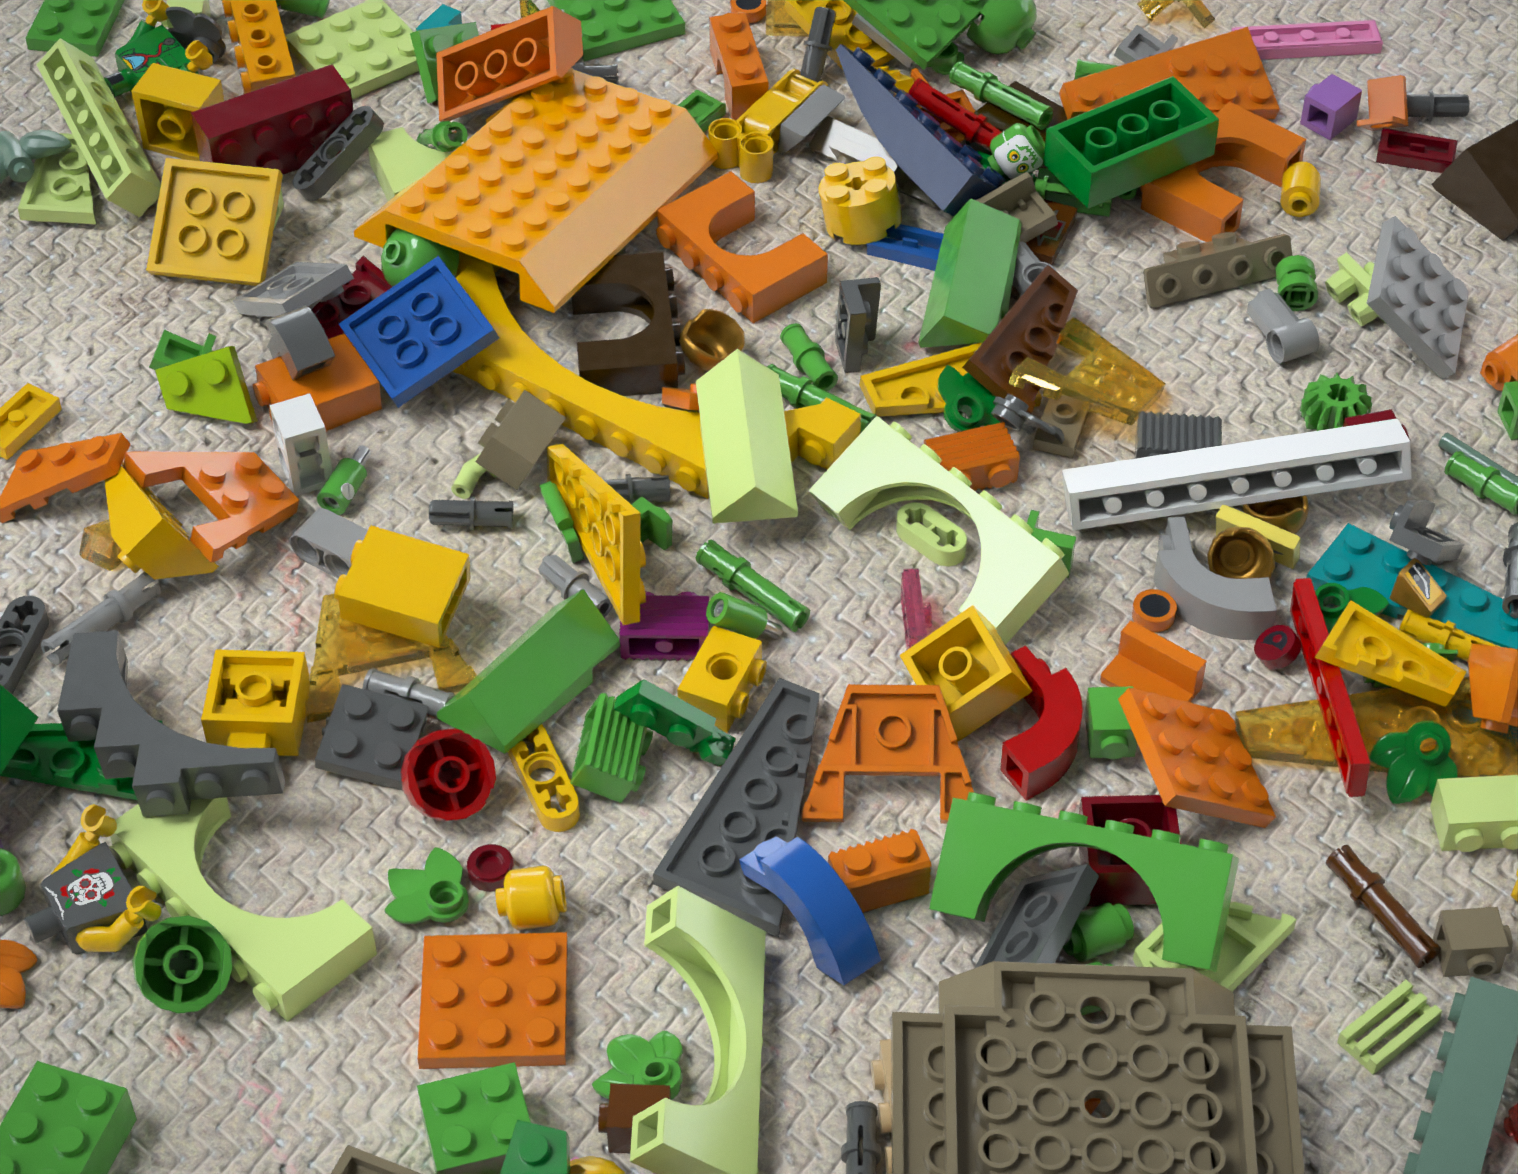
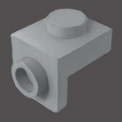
M1136 25L1117 47L1114 56L1127 64L1173 50L1178 38L1172 34L1163 43L1139 25Z

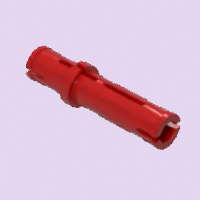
M918 78L908 91V94L918 102L919 106L965 135L964 139L971 144L976 142L991 152V140L1002 132L988 123L987 117L970 112L921 78Z

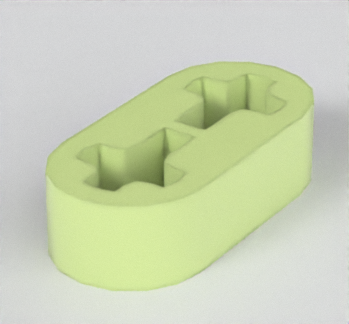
M907 503L898 510L896 532L902 541L940 566H955L963 561L966 554L967 536L959 526L923 503Z

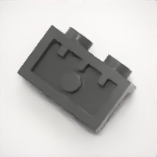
M877 277L840 281L835 343L845 373L861 371L862 355L868 353V341H873L876 338L881 283Z

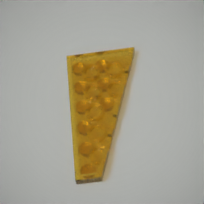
M1469 676L1463 678L1446 707L1396 688L1349 694L1368 758L1376 742L1390 732H1407L1410 727L1421 721H1434L1441 724L1450 736L1451 748L1448 755L1457 766L1458 778L1518 775V727L1509 726L1507 734L1480 728L1482 719L1472 715ZM1317 699L1236 711L1234 719L1236 730L1251 758L1338 767ZM1432 738L1423 740L1420 749L1422 751H1431L1436 745V740ZM1369 759V771L1388 772V768L1381 767Z

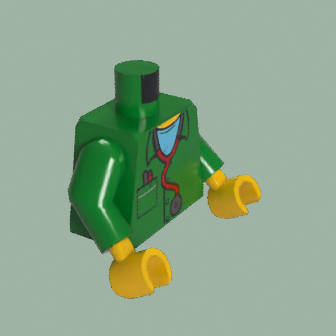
M143 0V10L148 14L146 20L141 19L132 38L126 45L120 47L115 52L118 72L104 77L114 98L129 91L131 92L152 63L199 74L198 69L206 70L213 64V58L208 52V48L199 40L190 43L185 50L163 25L155 26L157 21L163 22L168 19L165 11L169 5L163 0Z

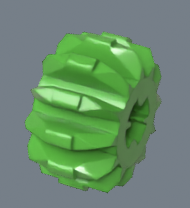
M1337 372L1333 378L1320 374L1316 382H1309L1304 391L1300 406L1301 417L1305 419L1306 429H1317V431L1340 428L1343 427L1344 419L1347 417L1371 413L1372 397L1367 395L1366 385L1355 384L1354 376L1348 379L1340 378Z

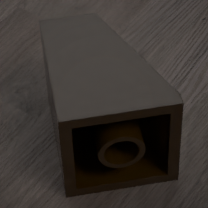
M1518 120L1466 148L1431 184L1438 193L1502 241L1515 233L1518 234Z

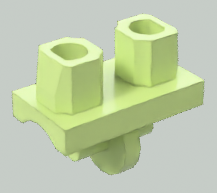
M1346 252L1337 258L1339 270L1327 279L1325 284L1328 294L1337 303H1341L1353 293L1358 297L1347 306L1352 318L1362 327L1379 317L1367 304L1374 263L1368 262L1363 269Z

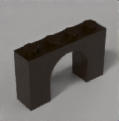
M663 252L615 255L571 297L573 315L625 312L639 316L649 323L644 330L627 338L577 342L579 376L621 396L662 393L663 387L678 388V375H685L684 351H676L675 348L681 346L679 341L681 328L680 322L672 323V319L678 318L676 295L668 294V291H674V276L672 267L665 268Z

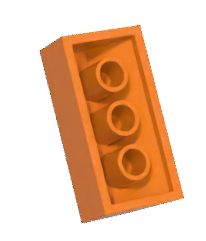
M551 6L437 52L439 121L454 120L562 78L583 56L581 21Z

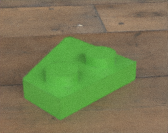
M476 22L423 29L410 33L427 103L438 101L436 53L479 36Z

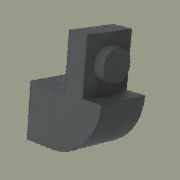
M303 305L265 321L272 335L268 344L269 351L273 359L282 357L292 380L331 365L335 357L334 351L320 322L308 306Z

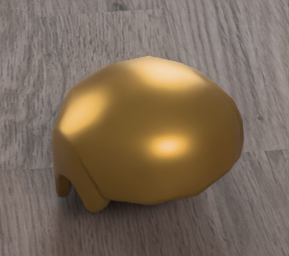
M703 309L693 320H688L680 333L679 341L681 349L693 365L709 371L735 350L742 351L745 345V336L743 329L734 318L722 311Z
M1306 495L1242 505L1244 513L1293 534H1296L1304 525L1309 511Z
M1248 527L1226 528L1225 531H1221L1213 538L1207 553L1209 571L1227 578L1269 577L1270 580L1275 569L1273 549L1267 538L1260 532Z

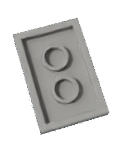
M295 262L235 298L233 302L239 314L256 315L257 318L264 316L273 318L303 305L311 309L310 305L320 299L325 301L336 297L344 291L342 285L351 281L354 277L347 264Z

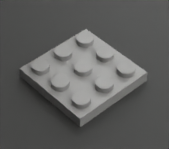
M1394 216L1382 223L1367 304L1441 379L1447 378L1456 372L1469 292L1465 284L1460 279L1455 278L1443 266L1441 259L1436 254L1431 253L1418 240L1416 233L1411 228H1407Z

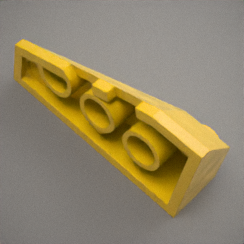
M122 462L117 475L104 480L111 536L122 550L117 555L118 558L134 573L142 569L154 580L213 573L219 567L216 562L210 563L191 540L188 539L189 535L181 527L183 524L159 502L160 499L149 487L142 488L123 467L124 462Z

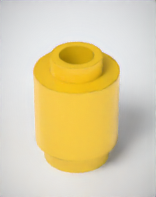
M1296 162L1283 174L1280 203L1283 210L1289 215L1295 217L1309 216L1319 206L1321 176L1312 164Z

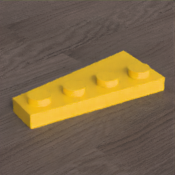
M982 343L861 375L859 386L872 413L878 417L943 413L946 403L938 391L939 375L947 365H950L964 376L968 372L962 367ZM1039 391L1034 400L1036 402L1035 407L1041 404L1042 396Z

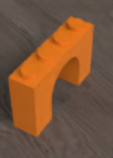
M1229 101L1219 112L1213 113L1219 118L1214 155L1140 187L1141 192H1143L1141 209L1204 242L1212 241V236L1224 232L1234 233L1240 225L1244 199L1207 181L1199 173L1218 166L1237 167L1282 187L1284 172L1292 164L1303 161L1306 138Z
M730 171L657 209L658 227L656 235L663 247L673 251L688 269H693L705 280L711 290L721 294L736 312H741L754 324L826 284L828 254L804 233L768 252L757 255H738L717 246L715 243L718 240L755 220V191Z

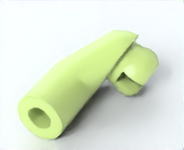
M480 454L465 462L451 487L453 494L462 499L469 498L479 478L486 471L489 472L475 462ZM489 472V474H490L491 476L497 477V476H495L494 474H492L491 472Z

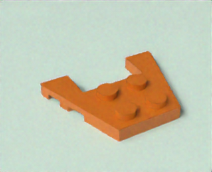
M131 451L125 454L123 467L142 488L182 480L218 519V521L193 526L190 538L191 542L210 563L223 558L224 551L231 546L238 549L246 544L248 536L256 531L264 533L297 513L300 500L255 452Z
M848 684L830 732L822 761L818 765L814 776V783L802 809V821L844 822L846 775L940 776V824H947L953 797L967 800L968 793H974L940 686Z

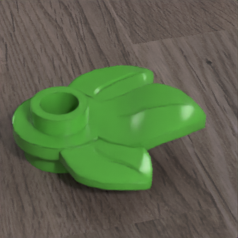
M435 847L426 860L425 870L389 869V887L396 899L387 905L385 913L393 920L404 924H417L429 919L446 923L455 921L463 916L469 906V897L467 890L461 884L463 869L459 861L447 851ZM443 901H451L450 903L440 904Z
M665 1030L657 1033L649 1042L641 1036L633 1034L615 1037L607 1046L608 1059L613 1068L592 1083L593 1089L602 1097L609 1099L610 1083L670 1085L671 1100L674 1099L681 1089L683 1074L678 1064L683 1054L680 1040L674 1034Z

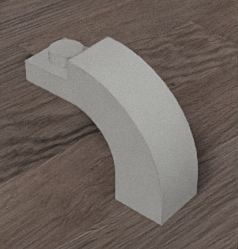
M1169 517L1166 534L1159 536V551L1157 553L1154 582L1158 590L1167 592L1176 601V615L1197 629L1230 639L1257 640L1262 632L1274 626L1277 609L1269 577L1233 579L1209 571L1197 560L1193 553L1185 517Z

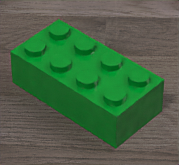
M1172 76L1047 128L1043 164L1089 209L1214 155L1219 118Z

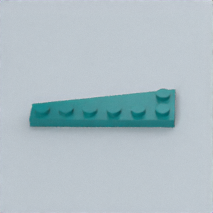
M1348 523L1308 572L1306 578H1311L1314 590H1317L1326 583H1337L1344 586L1347 590L1359 587L1374 589L1389 601L1388 607L1381 614L1397 619L1399 614L1405 616L1408 608L1393 602L1389 598L1399 572L1412 559L1406 556L1407 551ZM1422 564L1447 595L1445 602L1430 618L1443 623L1451 621L1456 624L1457 629L1465 631V633L1500 647L1518 649V618L1510 616L1511 605L1510 611L1506 614L1502 608V598L1433 564L1431 566Z

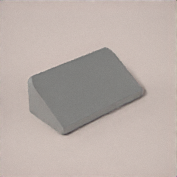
M826 85L820 86L781 124L778 152L783 155L802 141L845 99V96Z

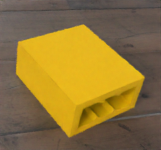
M370 525L364 540L358 539L353 547L351 554L352 565L347 575L341 574L335 586L334 598L339 602L340 618L440 648L471 579L469 554Z

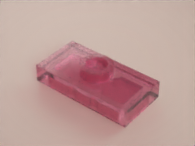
M903 569V572H901L900 602L906 650L927 637L926 629L932 628L931 603H923L919 569Z

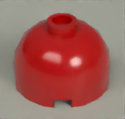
M456 728L433 731L417 740L405 755L400 772L402 790L410 805L422 815L443 822L466 819L480 811L487 803L485 801L489 797L491 789L494 788L496 781L494 759L487 746L479 739H475L470 734Z

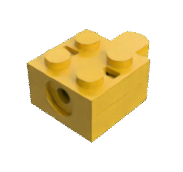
M215 649L201 717L206 743L237 748H276L277 754L280 756H299L311 689L305 652Z

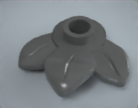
M173 6L166 9L165 13L174 27L167 30L184 49H187L193 41L199 40L208 48V52L212 55L213 63L224 55L226 45L221 38L222 31L211 17L203 13L195 15L192 11L183 7Z
M1007 394L1005 399L1001 397L994 399L993 404L995 408L991 415L998 421L1004 422L1006 426L1020 431L1022 428L1028 434H1033L1035 429L1039 428L1054 435L1061 444L1065 440L1063 431L1060 428L1026 412L1029 406L1019 398Z

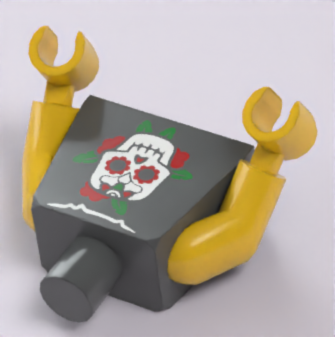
M92 804L84 809L80 820L83 829L87 832H80L66 856L50 876L42 881L41 888L48 907L24 918L35 944L61 932L68 947L74 954L118 952L131 938L147 932L148 928L145 920L155 921L161 916L160 905L152 901L157 896L156 892L145 886H137L132 890L107 843L100 844L99 837H109L117 829L115 819L105 815L106 809L101 806Z

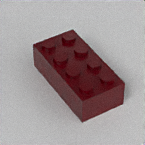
M331 64L193 111L191 116L200 161L279 169L284 175L300 169L354 109L351 89L334 65Z

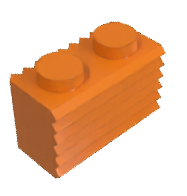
M1004 422L924 440V444L941 458L942 462L940 465L948 471L952 467L961 471L971 481L972 485L970 488L974 491L978 489L983 490L986 487L989 489L992 487L1000 488L1008 485L1010 482L1015 483L1018 480L1020 455L1013 439L1008 434V429L1005 428Z
M910 829L908 833L902 831L899 835L893 833L891 838L884 836L882 841L876 838L873 843L866 841L864 846L857 844L856 847L849 846L847 850L840 848L838 853L831 851L828 855L829 865L845 883L862 913L930 893V867L932 865L920 836L914 829Z

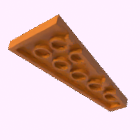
M1248 26L1065 82L1059 92L1068 120L1172 76L1212 113L1219 112L1229 101L1264 119H1275L1280 110Z

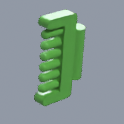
M551 481L539 485L545 506L551 512L567 545L572 563L584 559L579 539L573 528L574 521L557 485Z

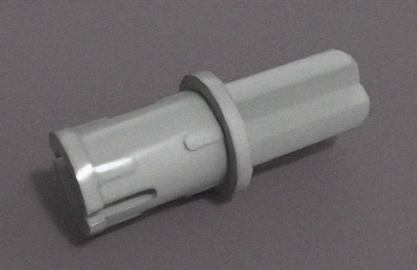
M547 555L542 559V564L538 568L539 573L561 591V597L564 600L584 589L605 618L609 614L613 606L608 596L589 582V576L585 572H577L557 555Z

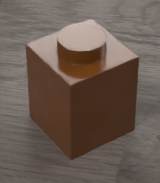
M610 1083L609 1103H600L598 1115V1132L607 1133L609 1153L630 1154L633 1116L664 1098L671 1100L670 1085Z

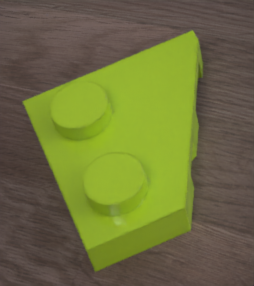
M228 346L155 370L167 409L244 424L258 422L235 346Z

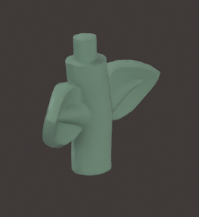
M51 130L32 131L26 133L20 140L9 131H0V184L8 176L16 182L29 181L34 173L33 159L64 152L72 146L71 142L65 136Z

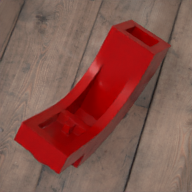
M1025 645L1011 652V656L1032 690L1024 699L1036 712L1039 720L1028 730L1003 742L1000 770L1027 801L1056 784L1071 767L1078 750L1083 707L1078 685L1068 669L1064 668L1051 675L1046 662L1041 658L1037 659Z

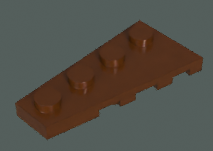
M1047 265L962 368L996 397L1005 399L1007 394L1019 398L1029 406L1026 412L1032 414L1036 404L1034 400L1038 391L1042 388L1046 377L1045 371L1049 361L1055 354L1058 346L1056 342L1060 332L1065 327L1078 290L1051 266Z

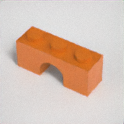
M745 12L709 17L710 54L717 75L723 74L725 101L731 119L737 120L769 90V82Z

